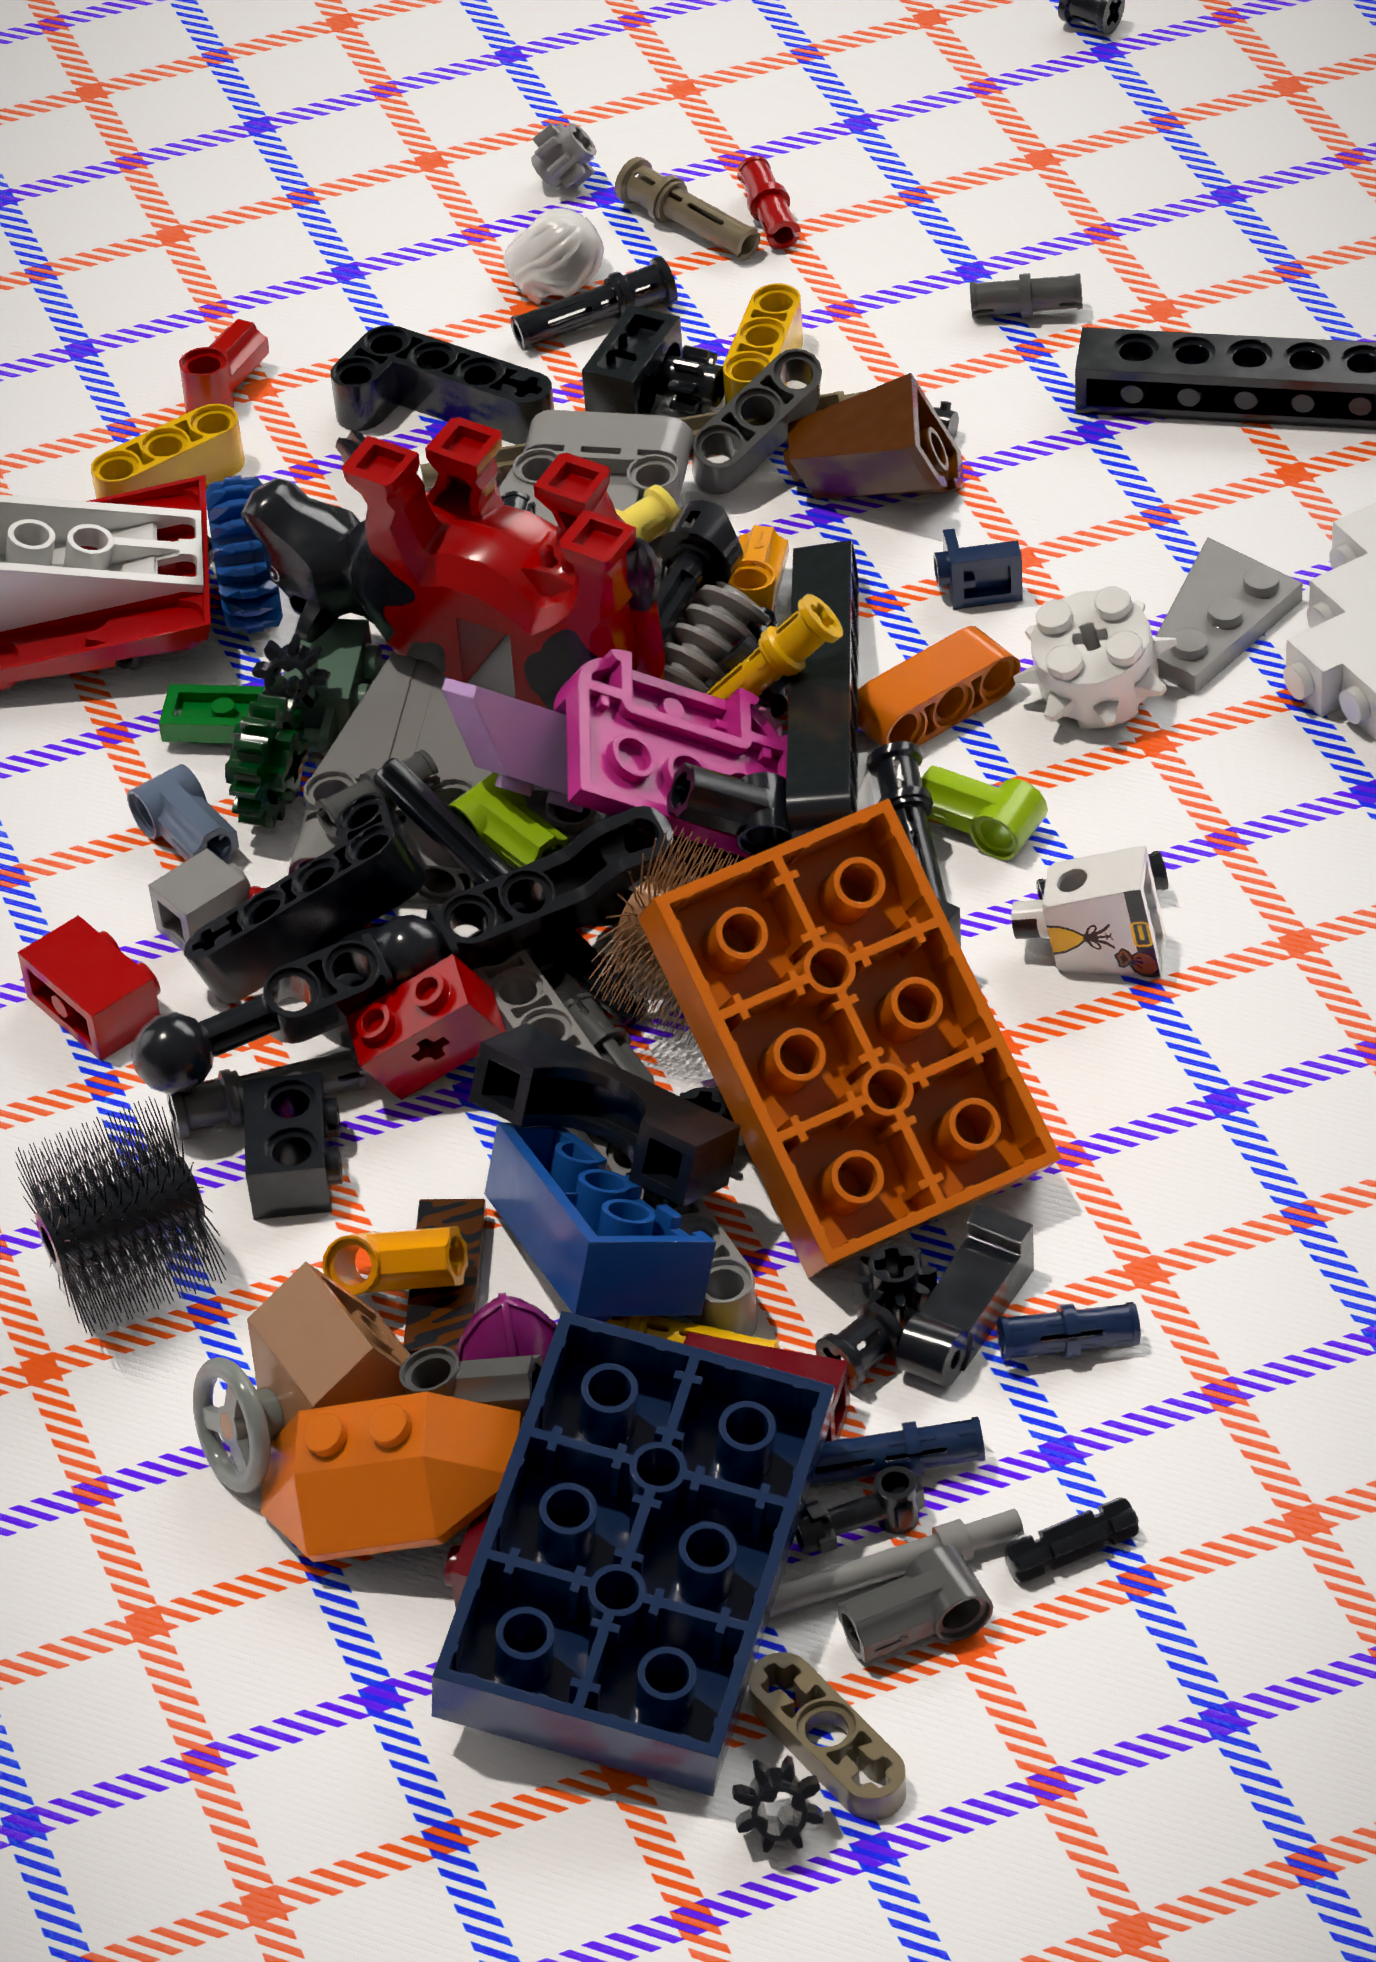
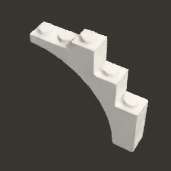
M1376 502L1333 521L1332 548L1329 552L1332 570L1310 579L1309 608L1306 613L1310 629L1287 639L1286 667L1283 671V678L1290 694L1295 699L1302 700L1319 717L1322 718L1342 709L1344 715L1351 723L1358 724L1376 741Z

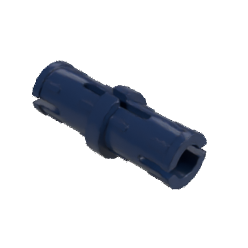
M1133 1301L1121 1305L1076 1309L1073 1303L1058 1305L1056 1312L1014 1317L999 1316L997 1318V1339L1000 1355L1004 1361L1011 1360V1358L1061 1353L1064 1359L1078 1358L1081 1350L1123 1345L1138 1346L1141 1339V1328L1137 1306Z

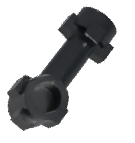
M890 1466L884 1468L876 1475L874 1480L875 1493L830 1509H826L824 1503H819L818 1500L805 1504L795 1535L800 1550L806 1555L814 1551H820L821 1554L838 1549L836 1536L876 1522L885 1532L899 1535L910 1532L919 1522V1510L925 1507L924 1488L918 1477H915L913 1472L905 1467Z

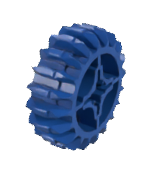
M242 475L225 477L223 481L210 483L205 493L225 626L232 633L246 631L247 634L265 632L264 629L279 627L283 618L279 586L269 579L263 545L245 524L241 516V512L252 491L263 485L257 476L242 478Z

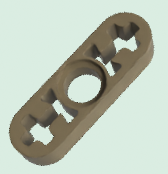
M778 1652L759 1659L754 1664L748 1682L750 1706L754 1715L812 1775L817 1776L819 1782L852 1815L864 1820H882L898 1812L903 1806L907 1794L906 1770L901 1756L803 1658L792 1653ZM776 1684L779 1688L787 1690L794 1686L795 1702L800 1708L796 1715L795 1702L780 1689L769 1693V1687ZM823 1724L839 1726L847 1733L846 1738L842 1742L830 1747H821L813 1744L808 1740L807 1735L813 1728ZM858 1756L859 1769L873 1782L886 1778L885 1786L879 1788L876 1784L869 1782L860 1787L859 1769L854 1763Z

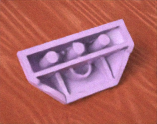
M445 678L442 688L443 694L475 767L497 773L498 777L495 783L497 787L531 797L534 785L549 790L546 802L582 813V806L568 802L565 714L475 685Z

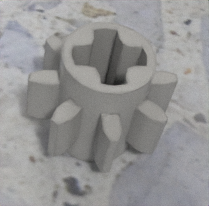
M550 123L532 138L539 147L531 157L532 166L540 178L549 186L557 188L563 184L567 189L571 185L577 188L595 173L589 162L593 160L597 153L596 147L589 135L578 125L570 123L567 127H564L562 123H559L557 126Z

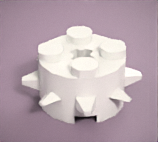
M1114 585L1107 586L1101 590L1080 591L1059 600L1052 599L1046 601L1035 613L1036 624L1029 625L1025 630V635L1031 641V655L1034 665L1014 675L1013 678L1015 683L1039 685L1041 697L1046 704L1045 719L1053 722L1062 717H1068L1078 720L1080 728H1111L1138 715L1137 706L1147 697L1162 696L1167 689L1165 684L1159 679V667L1156 656L1176 646L1177 641L1176 638L1152 637L1150 623L1144 614L1145 603L1138 599L1132 601L1127 590Z

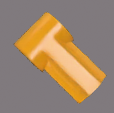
M754 525L751 531L739 535L738 540L744 557L727 584L743 592L759 607H766L775 613V603L788 559L789 543L788 540L776 533L774 527Z
M458 1226L390 1232L371 1231L339 1237L328 1245L323 1255L322 1269L326 1276L354 1296L382 1291L459 1286L464 1284V1274L468 1267L467 1244L463 1240ZM360 1247L368 1253L371 1260V1272L367 1279L359 1274L355 1265L356 1254Z

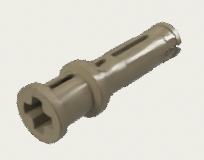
M637 156L631 158L623 165L617 175L614 187L616 197L624 203L632 204L635 202L646 208L649 216L658 222L674 221L696 233L701 238L735 255L737 259L742 261L749 259L757 250L761 237L758 229L746 225L719 208L689 193L685 182L675 175L664 176L653 170L652 164L645 158Z

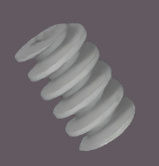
M716 581L717 586L704 585L698 592L699 599L703 605L690 604L684 611L689 624L677 623L671 630L672 638L676 644L670 642L663 643L665 653L664 680L706 694L710 690L706 685L708 679L720 681L726 675L717 665L732 649L735 641H740L748 633L757 641L747 627V624L751 621L768 626L771 622L764 611L747 595L721 581Z

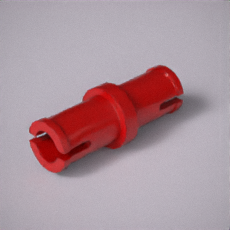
M756 155L746 158L738 166L739 173H737V177L748 195L747 208L753 219L761 223L766 233V239L771 247L775 249L789 248L799 240L800 236L797 232H801L800 226L789 209L790 196L785 187L776 182L771 166L766 158Z

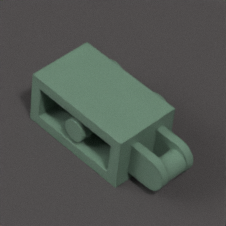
M338 618L313 643L300 641V644L307 646L311 650L321 646L323 651L318 658V669H325L331 672L326 685H312L319 695L315 706L311 708L303 700L297 702L295 709H300L302 712L298 727L304 728L302 739L308 740L309 752H319L322 755L327 754L371 686V680H375L382 669L380 644H372L370 625L367 619ZM296 668L290 672L284 670L283 673L286 679L294 675L299 678L302 676L301 672Z

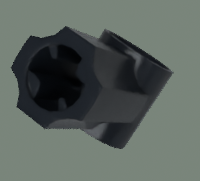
M686 762L674 773L673 783L667 794V810L669 814L675 815L677 819L736 835L737 846L743 852L750 855H756L792 839L787 813L785 777L776 773L758 772L746 775L740 779Z

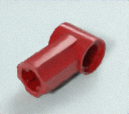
M237 319L209 347L195 348L182 355L179 360L186 413L208 404H223L234 409L233 392L269 354L268 337L257 329L254 322Z

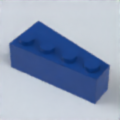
M497 1122L484 1195L573 1314L602 1322L609 1321L613 1316L702 1315L716 1246L714 1239L703 1231L692 1232L690 1236L680 1229L682 1215L667 1204L657 1205L655 1210L641 1199L643 1187L629 1181V1175L623 1176L616 1172L605 1170L607 1159L565 1127H520L511 1122Z

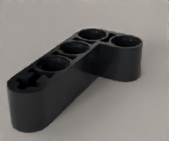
M383 325L372 328L330 370L337 422L343 428L352 431H366L375 428L398 406H402L447 422L451 418L461 417L500 430L503 441L517 445L526 443L531 422L538 413L554 410L552 382L548 376L400 326Z
M372 792L354 799L340 812L336 820V828L341 842L339 845L205 924L188 939L184 946L183 954L220 1003L230 1004L246 998L264 987L270 973L280 966L334 945L345 936L358 931L405 903L422 888L426 880V872L416 841L381 793Z

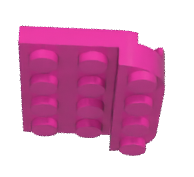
M611 649L603 658H596L583 664L560 688L554 702V711L566 715L569 803L611 816L634 807H652L667 818L671 823L673 832L677 825L674 833L675 836H679L684 828V839L686 836H688V839L691 832H693L689 840L695 841L698 837L696 840L698 842L699 837H701L699 843L704 844L706 839H708L705 845L708 844V846L713 847L716 843L714 848H721V850L724 848L726 852L731 851L730 853L739 854V856L745 858L754 855L743 852L737 846L736 835L680 820L675 815L668 813L667 794L671 789L674 773L686 762L740 779L746 775L758 772L776 773L786 779L788 734L779 738L767 719L753 707L759 701V697L753 693L738 688L727 700L659 679L632 670V652L619 649Z

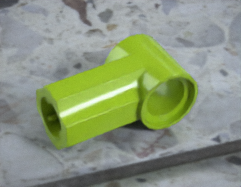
M931 765L921 777L923 787L930 791L934 803L931 813L927 818L969 833L976 846L994 859H1012L1047 816L1048 807L1045 798L1039 790L1024 780L1008 779L998 788Z
M494 772L448 805L487 845L514 869L550 855L569 844L568 837L528 808L523 794L495 786L498 774Z

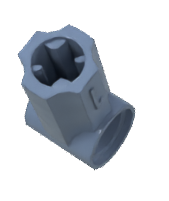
M179 764L127 792L129 809L141 831L150 839L162 836L186 861L208 848L228 864L231 855L239 847L237 831L207 802L200 782L184 764Z

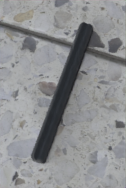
M391 758L376 772L374 776L375 785L478 885L513 871L489 845L403 762ZM527 901L515 902L511 905L513 909L520 913L530 914L539 910L536 905ZM575 929L539 943L588 993L594 997L596 996L607 972L603 977L601 975L591 992L590 990L608 961L605 959L589 979L604 957L599 955L592 962L598 952ZM610 963L608 964V966L606 967V969L604 970V972H605V971L608 969V967L611 965ZM612 967L595 999L620 1024L631 1027L644 1016L649 1002L647 1001L642 1016L640 1015L643 1007L639 1014H636L644 1003L645 997H643L633 1018L632 1016L640 999L637 1003L635 1000L627 1014L638 993L635 989L627 1010L624 1012L629 999L627 1001L626 999L634 988L632 986L621 1007L617 1010L630 986L629 984L624 990L619 1005L617 1004L621 993L615 1003H613L626 982V979H623L609 1006L617 987L614 989L612 996L613 988L605 1001L604 999L614 983L618 972L613 975L605 996L601 1000L607 985L602 992L601 990L614 971V967ZM620 974V976H619V978H618V980H617V983L619 982V980H620L621 977H622L621 974Z

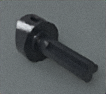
M705 500L687 502L677 512L658 545L660 557L668 568L666 576L659 585L657 596L663 643L694 592L704 585L717 586L716 581L727 584L744 557L741 544L724 507L717 503ZM693 519H694L695 522H694V524L692 525V527H690V525H691V523H692V521H693Z

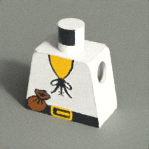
M1146 845L1055 862L1047 868L1042 900L1014 901L1012 904L1011 918L1015 939L1049 937L1056 967L1063 972L1151 978L1161 977L1166 931Z

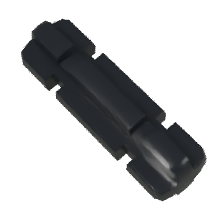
M1118 1497L1097 1506L1099 1513L1096 1515L1093 1514V1511L1087 1510L1037 1531L1039 1539L1034 1540L1032 1535H1027L1008 1543L1004 1548L1006 1565L1018 1583L1028 1582L1046 1574L1044 1567L1050 1565L1052 1570H1056L1106 1549L1104 1542L1107 1540L1112 1545H1116L1135 1537L1139 1532V1519L1136 1511L1126 1498Z

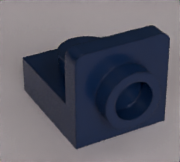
M955 529L942 530L943 551L933 553L934 573L937 587L948 588L953 610L1023 601L1022 554L1018 540L959 548Z

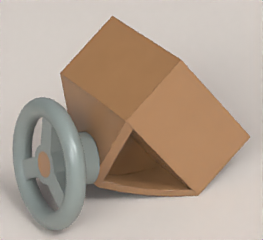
M305 1261L247 1318L257 1389H255L246 1373L235 1362L223 1357L209 1359L201 1366L195 1378L193 1387V1415L200 1445L216 1476L229 1489L239 1493H249L259 1488L266 1478L270 1463V1443L298 1411L406 1395L399 1380V1370L403 1362L411 1354L377 1311ZM218 1378L227 1383L224 1406L219 1408L213 1405L214 1387ZM220 1436L225 1444L230 1447L236 1466L226 1453Z

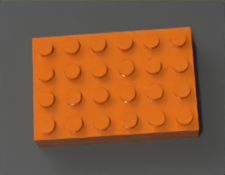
M889 798L653 898L638 916L734 1123L741 1126L740 1135L808 1278L1040 1174L1062 1159Z

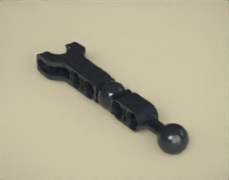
M639 806L596 822L561 850L455 894L439 910L436 905L428 907L426 919L413 914L393 917L379 928L374 938L368 932L361 935V941L347 940L338 942L280 966L271 972L266 979L263 996L200 1022L195 1018L178 1012L156 1015L141 1027L133 1041L131 1057L134 1069L150 1089L167 1095L188 1093L205 1080L213 1067L214 1057L267 1035H271V1037L283 1043L295 1044L347 1024L346 1017L452 954L469 969L473 970L582 926L604 927L618 923L620 917L606 918L621 915L626 906V903L617 894L628 902L633 894V890H629V887L632 886L629 872H631L633 884L641 878L642 854L644 853L643 877L646 879L653 846L645 849L639 847L625 849L624 841L626 836L632 831L643 830L649 831L656 837L649 873L651 876L666 830L668 829L661 850V859L673 834L671 823L662 813L652 807ZM673 838L671 840V843L669 845V848L666 852V855L663 859L661 866H663L668 857ZM658 859V862H657V865H656V868H655L653 877H654V875H655V873H656V870H657V868H658L659 859ZM527 901L536 905L539 910L530 914L520 913L513 909L511 905L515 902ZM461 925H471L479 929L482 934L477 937L466 938L456 934L453 929ZM354 973L363 977L366 982L359 986L350 987L339 983L336 978L342 974ZM293 997L301 999L307 1006L298 1011H287L279 1007L277 1003L284 998Z

